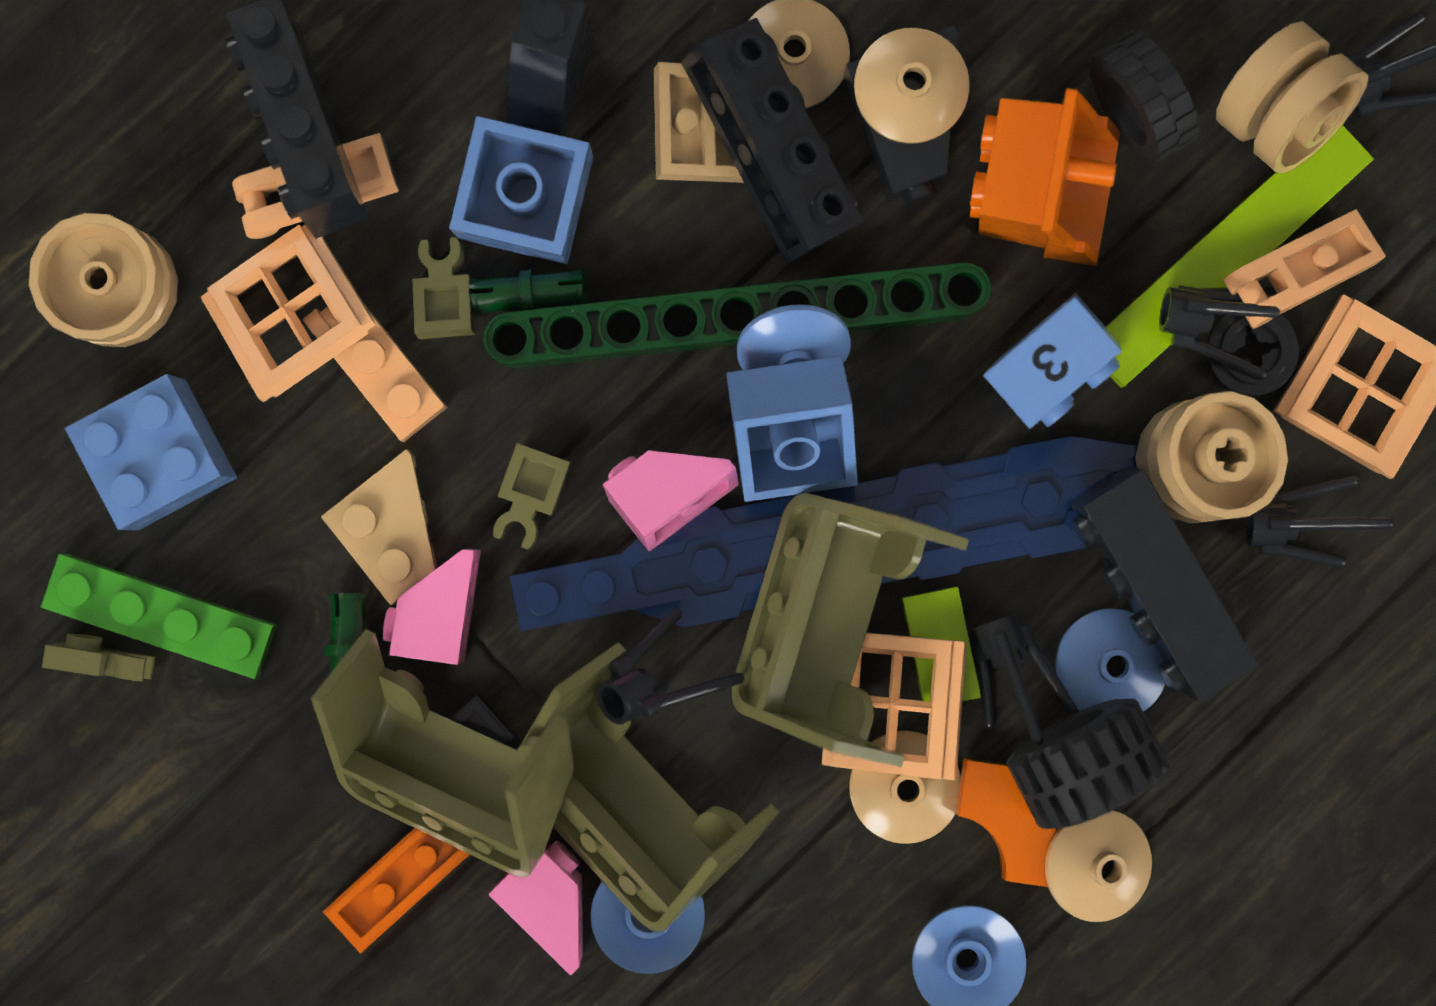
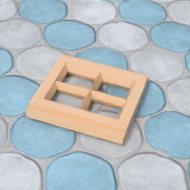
M305 224L302 227L297 225L209 286L207 288L208 292L201 296L203 303L254 392L262 402H265L272 396L276 398L363 338L369 333L368 330L376 325L324 238L319 237L315 239ZM298 256L314 285L288 301L272 273ZM263 280L279 309L256 325H253L237 297ZM321 295L338 325L312 342L295 312ZM286 319L303 349L277 366L261 336Z
M1344 294L1340 295L1273 412L1374 472L1393 479L1436 406V346L1358 300H1353ZM1358 328L1385 342L1365 379L1338 364ZM1395 349L1422 364L1401 400L1374 385ZM1332 373L1358 388L1356 395L1338 425L1311 410ZM1368 395L1395 409L1375 446L1348 431Z
M866 632L851 685L859 688L862 652L892 655L889 698L870 696L874 708L888 709L885 748L896 752L899 710L929 713L926 756L899 753L905 757L902 767L834 753L823 748L822 765L933 779L956 780L967 642ZM903 656L933 659L930 702L900 699Z

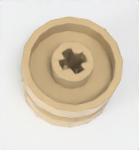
M1303 21L1290 24L1280 30L1253 53L1224 91L1216 109V121L1243 142L1255 138L1253 153L1279 174L1291 171L1305 162L1335 134L1359 103L1368 82V75L1342 53L1328 57L1330 43Z
M83 213L60 221L41 238L30 260L29 287L36 308L54 328L74 338L89 341L100 346L128 347L148 340L167 323L177 302L178 276L171 256L154 237L111 215Z
M1232 391L1207 394L1191 400L1173 403L1155 414L1140 435L1135 456L1137 469L1144 470L1171 518L1190 524L1246 517L1254 514L1268 505L1283 485L1288 463L1285 435L1274 415L1256 399Z

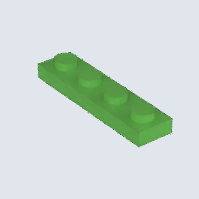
M69 554L58 555L41 605L43 609L252 679H257L261 676L278 626L257 617Z

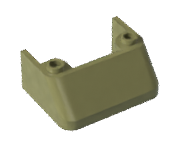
M801 493L795 496L783 512L736 673H742L745 676V680L739 685L732 686V701L736 710L745 716L828 751L902 767L904 755L867 741L874 719L873 703L866 691L852 686L851 682L883 576L900 580L912 574L921 561L926 540L966 551L969 539L899 516L809 493Z
M365 629L311 698L338 781L342 787L360 802L507 873L518 877L530 876L543 856L574 771L566 718L556 714L540 738L527 737L518 750L513 749L430 711L427 699L423 693L424 687L422 683L407 671L397 670L394 672L386 668L376 634Z
M618 642L553 689L524 740L531 736L540 738L556 714L566 718L574 771L553 827L640 923L653 931L661 932L683 915L748 851L778 815L779 811L770 804L747 825L735 812L719 806H712L698 816L624 736L630 727L631 720L624 724H615L600 709L596 693L598 685L609 679L611 676L610 664L621 659L626 652Z

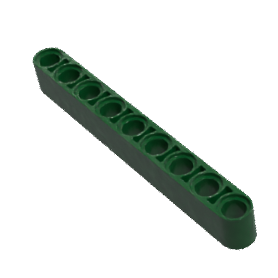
M956 263L507 312L497 315L489 321L484 330L483 342L486 351L494 360L507 368L516 369L737 345L738 338L743 330L734 331L727 328L722 323L720 317L723 309L728 304L737 302L747 305L752 311L753 319H755L759 315L777 308L780 301L790 296L802 299L807 305L821 307L833 312L844 321L849 332L959 321L972 317L986 305L991 293V284L988 275L982 268L971 263ZM962 278L974 286L976 297L972 305L960 306L951 300L948 294V284L951 280ZM901 284L914 287L920 297L919 308L913 312H902L897 309L892 303L891 290ZM845 290L858 293L864 301V313L853 319L841 316L835 309L834 297L839 292ZM679 308L691 311L697 319L694 331L684 337H675L665 329V320L668 314ZM625 314L637 318L640 322V332L633 341L618 343L612 340L609 335V326L617 316ZM565 321H576L583 327V338L580 344L569 350L557 347L553 340L556 327ZM520 327L525 330L527 336L525 347L516 355H503L498 348L500 334L506 328Z

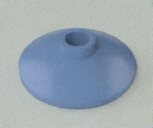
M812 305L783 306L759 315L743 329L737 341L738 362L743 370L841 356L844 363L851 348L850 334L844 321L827 309Z
M1121 609L1093 611L1075 621L1064 633L1057 648L1055 670L1056 675L1079 711L1109 700L1136 699L1144 712L1160 696L1166 682L1158 670V665L1164 661L1154 644L1149 647L1146 646L1134 631L1129 617L1135 613ZM1119 655L1125 661V670L1121 675L1112 677L1107 671V662L1111 657Z
M603 881L594 895L591 907L593 934L603 953L618 966L642 974L663 972L683 962L697 946L705 922V909L701 896L666 930L661 932L653 931L642 926Z
M962 905L942 911L924 926L914 945L912 970L919 991L931 1006H1008L1018 995L1026 975V953L1017 931L1003 916L985 907ZM964 949H971L976 952V961L970 967H961L956 962L957 955Z

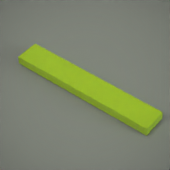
M1343 125L1305 162L1293 170L1282 174L1275 171L1105 326L1120 343L1122 352L1116 356L1120 367L1110 375L1120 388L1125 387L1171 345L1172 334L1159 330L1161 304L1168 287L1178 288L1179 285L1194 288H1227L1223 281L1224 278L1246 264L1274 251L1374 160Z

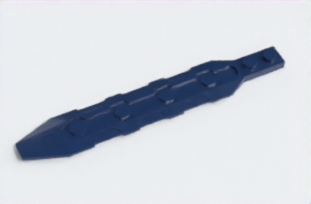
M1069 436L1009 448L1007 454L946 466L933 463L899 470L896 476L861 482L857 486L809 492V494L899 516L969 539L966 551L926 540L920 563L912 574L904 578L918 576L921 580L960 573L963 567L1023 555L1037 558L1087 548L1073 528L1071 521L1077 515L1069 502L1125 467L1137 468L1135 456L1138 446ZM798 494L720 510L717 506L707 508L650 552L637 539L618 555L510 576L520 632L627 610H634L662 620L672 610L680 609L682 617L675 625L681 627H690L739 617L741 611L755 609L783 512L788 503ZM883 576L881 584L897 580Z

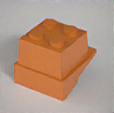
M1066 89L1064 104L1001 98L998 115L986 114L980 147V162L989 163L987 173H975L970 201V217L979 218V235L1045 248L1043 258L1096 266L1110 188L1113 186L1117 165L1115 160L1120 130L1109 117L1099 116L1078 90Z

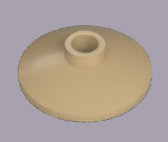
M775 0L760 8L749 19L752 20L757 17L764 32L774 40L778 49V59L791 83L800 90L804 98L805 109L825 101L838 89L844 79L843 75L846 64L849 63L850 48L843 25L828 8L813 0ZM790 40H799L804 44L805 52L799 57H791L786 54L784 45Z
M921 28L898 29L877 39L863 54L855 74V99L865 121L883 137L900 143H923L943 135L958 121L968 100L969 75L961 54L953 44L941 35ZM908 72H917L923 77L924 86L919 90H911L905 86L903 76Z
M897 731V753L926 756V734L916 731ZM886 734L876 738L872 743L885 748ZM958 766L956 780L852 769L849 780L851 803L861 822L880 838L904 844L921 842L941 832L954 817L961 775ZM904 780H913L918 786L917 794L909 800L900 798L897 794L898 785Z
M1114 810L1078 825L1059 828L1049 844L1045 859L1046 882L1055 901L1069 914L1090 922L1109 921L1128 912L1145 892L1152 870L1151 850L1144 832L1131 818ZM1112 860V870L1103 879L1102 867L1106 862Z

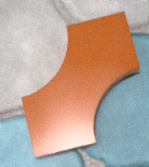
M964 758L955 814L979 823L990 833L999 850L1001 877L1005 881L1048 887L1045 876L1046 853L1053 836L1059 828L1042 829L1038 827L1007 764Z

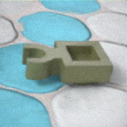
M457 237L450 238V253L443 260L433 259V248L428 240L420 241L418 255L428 271L429 277L412 279L414 332L419 339L475 335L474 314L470 302V294H473V291L469 289L471 277L469 274L456 275L465 260L464 249Z
M517 443L498 493V497L513 503L510 511L502 514L497 519L493 529L494 538L503 540L508 525L512 522H519L526 530L522 548L531 549L538 538V526L534 520L536 513L539 511L553 516L572 463Z
M67 634L66 642L45 645L42 668L93 676L106 675L142 682L144 679H152L155 656L124 653L116 649L101 647V637Z

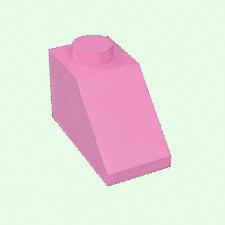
M647 451L638 459L635 456H631L617 464L609 473V480L603 484L609 502L650 552L739 484L736 467L729 459Z
M461 550L398 597L396 608H388L384 621L383 640L391 642L389 655L454 665L465 662L481 550Z
M556 840L552 845L547 842L543 856L530 876L518 877L506 873L494 885L489 896L567 973L572 975L579 968L583 956L582 875L576 870L580 865L578 859L566 846Z

